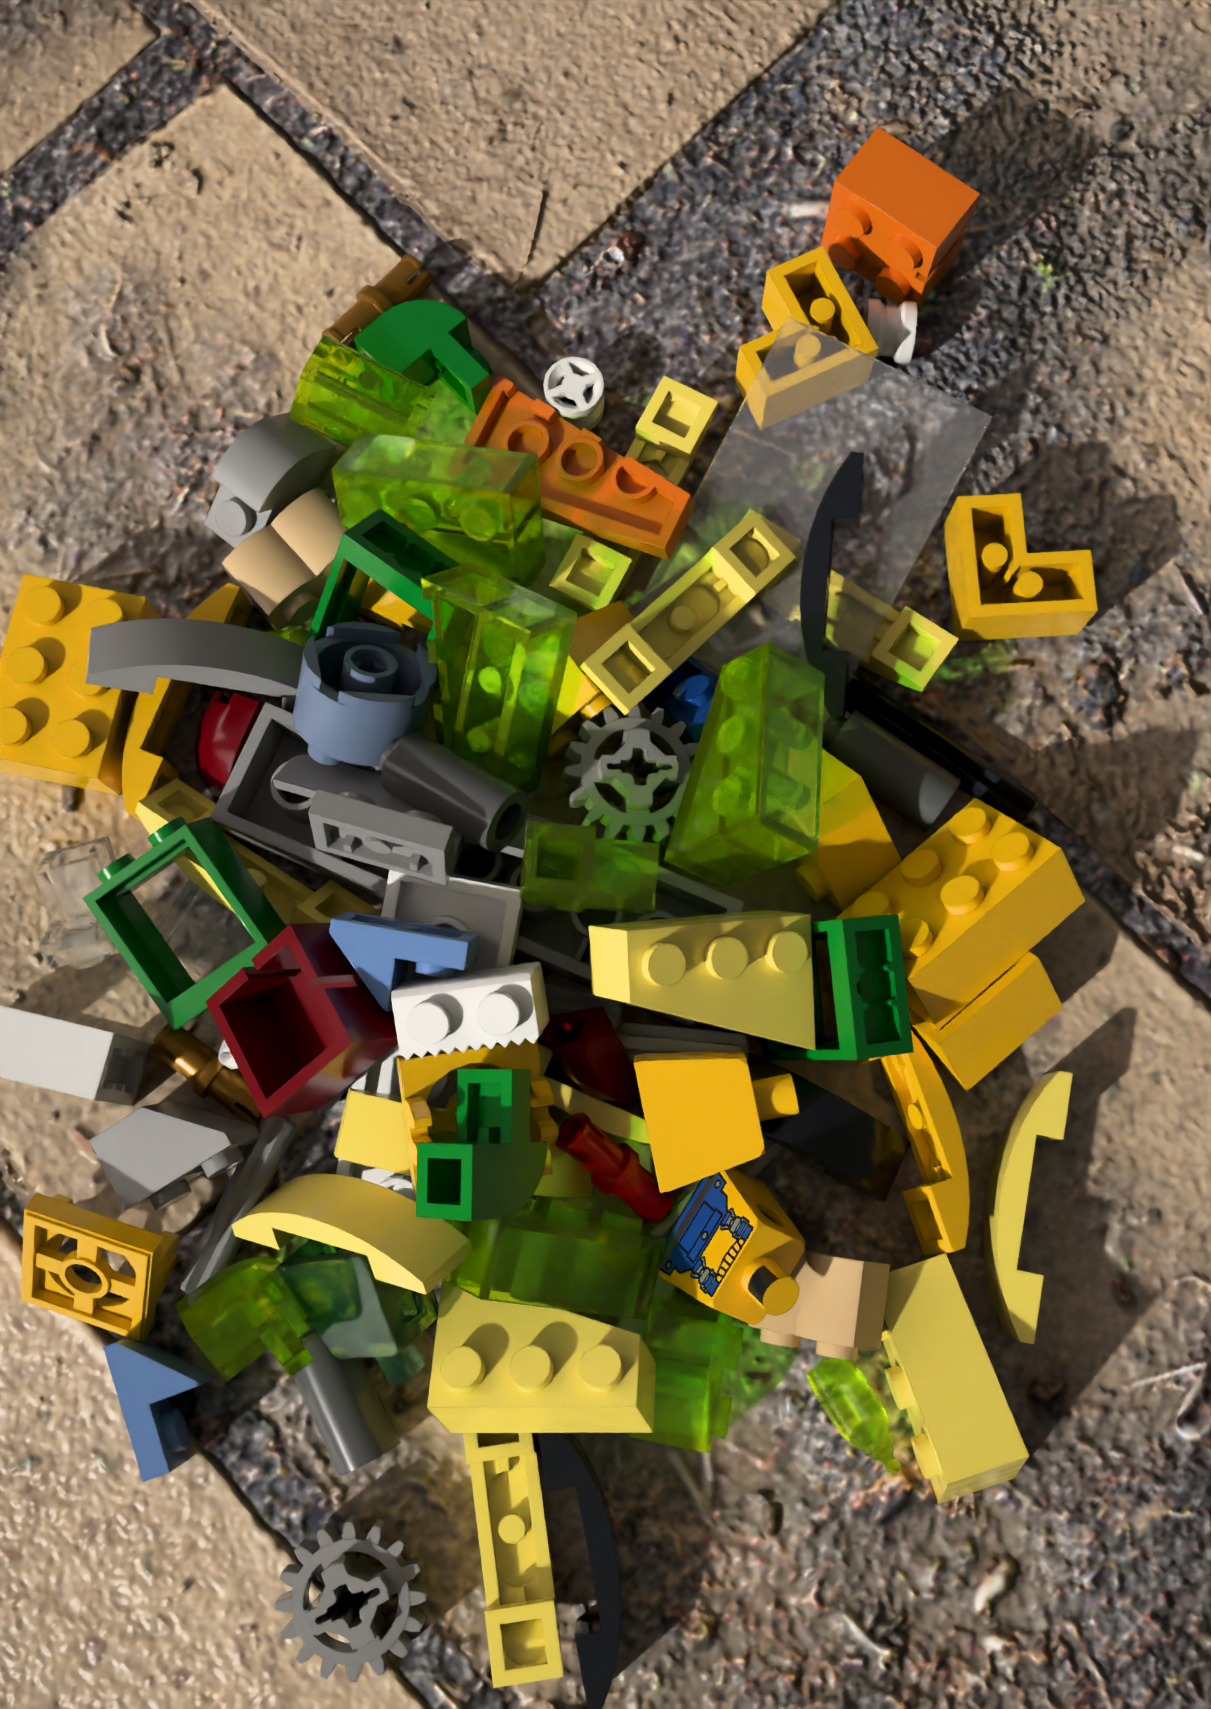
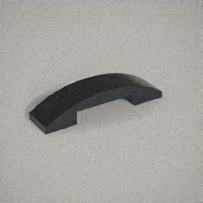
M850 452L826 489L809 533L801 576L800 614L805 654L819 697L831 718L845 719L850 659L848 651L825 650L834 527L860 529L865 471L863 452Z
M749 1053L747 1063L751 1081L791 1073L799 1107V1114L760 1121L762 1136L825 1167L824 1174L882 1203L885 1202L911 1142L878 1119L841 1097L793 1072Z
M538 1433L548 1491L576 1486L599 1615L576 1620L575 1642L587 1708L602 1709L612 1683L621 1634L622 1587L617 1537L601 1483L592 1463L574 1434Z

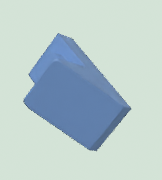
M347 911L331 918L329 928L332 938L379 1005L386 1012L393 1009L391 991L406 981L409 961L415 962L414 971L434 977H455L456 969L465 970L477 961L481 934L352 911Z
M128 1338L104 1346V1352L142 1481L145 1482L171 1472L187 1461L184 1449L189 1447V1434L183 1415L177 1408L171 1410L168 1397L200 1386L215 1379L216 1376L147 1341L143 1342Z

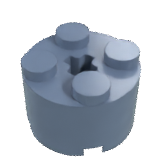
M342 622L328 626L326 637L315 641L314 635H312L304 646L293 710L294 726L299 735L308 743L307 752L309 756L324 765L332 766L346 762L356 765L378 766L384 749L392 740L400 739L403 735L412 731H418L423 734L437 678V666L429 651L418 643L417 651L415 652L399 643L401 632L383 625L366 622Z

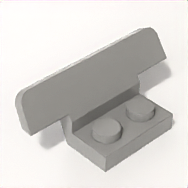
M298 755L292 757L273 778L275 788L313 799L308 815L315 847L322 851L446 886L465 842L478 845L454 831L452 826L445 825L436 816L420 811L385 790L381 784V775L344 764L324 765L315 761L309 755ZM526 817L513 841L500 852L527 859L534 832V823L528 817Z

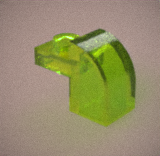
M526 820L519 898L537 906L573 912H583L584 909L652 914L655 911L659 844L596 838V827Z
M266 1256L253 1257L230 1265L209 1278L174 1305L191 1338L226 1381H229L268 1349L291 1378L314 1361L313 1356L300 1336L310 1329L306 1320L317 1311L283 1265L274 1258Z

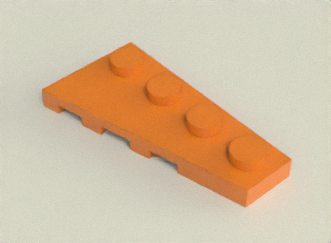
M498 374L447 474L448 480L455 489L666 560H670L695 507L689 493L629 455L623 457L605 446L602 438L584 427L582 430L578 429L561 418L556 409L538 398L535 401L518 391L513 382Z

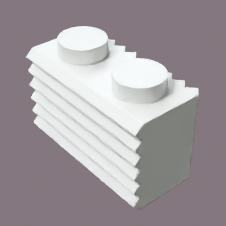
M540 962L456 973L455 977L450 978L429 976L407 979L398 988L391 991L399 1052L407 1060L414 1054L422 1059L428 1052L436 1057L442 1050L450 1055L455 1048L464 1053L469 1046L478 1051L483 1044L492 1049L497 1042L506 1047L511 1040L520 1046L525 1038L534 1044L550 1021Z

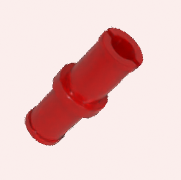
M584 1112L573 1114L560 1126L558 1140L555 1141L556 1147L562 1152L567 1153L591 1174V1183L599 1191L606 1195L614 1194L638 1214V1217L646 1224L658 1222L669 1212L674 1202L671 1198L674 1196V1192L660 1193L657 1178L639 1163V1154L627 1143L617 1144Z

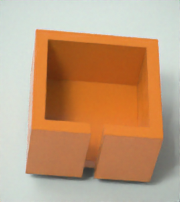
M878 126L834 180L821 246H823L830 259L836 265L845 270H854L875 284L878 291L888 300L895 303L913 301L917 303L918 310L956 261L967 232L965 229L971 221L980 193Z

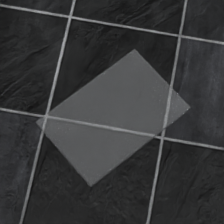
M787 316L692 499L695 507L670 560L662 558L632 614L633 618L635 619L700 561L719 540L754 510L791 550L796 558L692 655L777 699L780 705H789L809 717L828 725L831 717L819 697L807 662L800 614L801 576L809 533L826 489L850 452L864 453L865 471L860 529L834 527L825 650L849 652L848 687L993 416L952 397L949 392H942L839 341L835 336H828Z

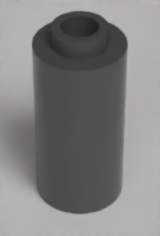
M855 710L848 719L834 718L817 743L829 754L862 777L870 796L924 832L933 824L962 781L858 710Z
M418 731L409 732L400 739L392 740L381 755L379 768L381 771V784L385 790L420 811L436 816L445 825L452 826L454 831L490 852L496 853L507 847L516 837L526 819L529 809V797L526 792Z
M323 1312L290 1329L288 1332L293 1344L282 1349V1353L338 1475L342 1476L356 1470L399 1445L401 1441L344 1319L341 1318L330 1324L326 1313Z

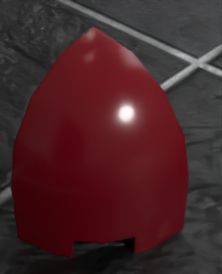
M220 691L215 692L201 720L194 745L197 772L210 794L219 799L263 708L262 704L256 700L233 693L231 699H229Z
M604 1007L549 1015L550 1021L542 1033L564 1075L577 1090L606 1103L624 1104L636 1099L639 1094L635 1070Z

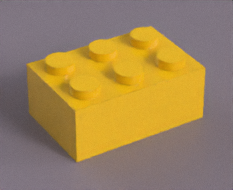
M23 574L0 655V772L120 796L126 733L139 692L85 683L89 635L92 627L109 623L162 618L146 597Z
M974 798L868 891L858 897L854 903L834 920L892 914L899 915L908 1006L930 1025L940 1030L1086 900L1061 847L981 800Z

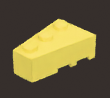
M759 910L589 926L592 995L816 1051L810 914Z
M944 1253L889 1272L881 1339L891 1364L890 1368L885 1369L886 1378L898 1409L907 1410L915 1436L911 1437L912 1447L923 1476L926 1480H931L938 1504L1014 1479L1029 1458V1454L947 1254Z
M452 1273L442 1280L427 1408L451 1433H653L656 1361L640 1334Z

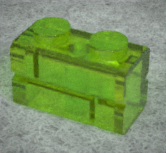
M324 335L302 370L289 418L316 431L322 436H326L368 457L375 463L382 464L401 473L422 434L437 392Z

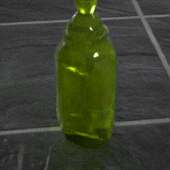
M826 1357L808 1370L806 1375L810 1389L843 1439L851 1446L861 1449L866 1456L883 1462L887 1473L895 1474L899 1472L901 1462L893 1456L894 1436L889 1430L890 1419L887 1409L854 1360Z

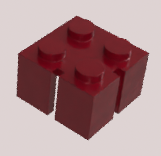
M330 923L289 924L251 959L255 967H242L205 1001L264 1119L320 1110L398 1045L393 1010L386 1012L379 1005L330 935Z

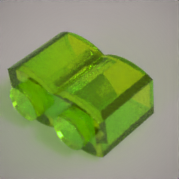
M653 1296L645 1340L647 1348L656 1361L653 1433H629L628 1437L710 1453L713 1437L726 1438L732 1397L720 1395L725 1367L736 1370L738 1368L744 1328L732 1326V1316L709 1306Z

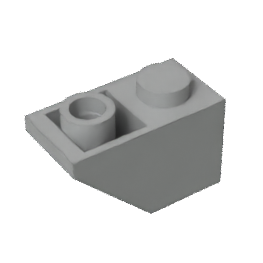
M168 1101L138 1108L89 1141L125 1211L152 1203L155 1211H160L191 1194L192 1190L188 1182L205 1172L207 1178L211 1179L240 1164L244 1160L240 1150L259 1139L261 1135L256 1125L178 1101Z

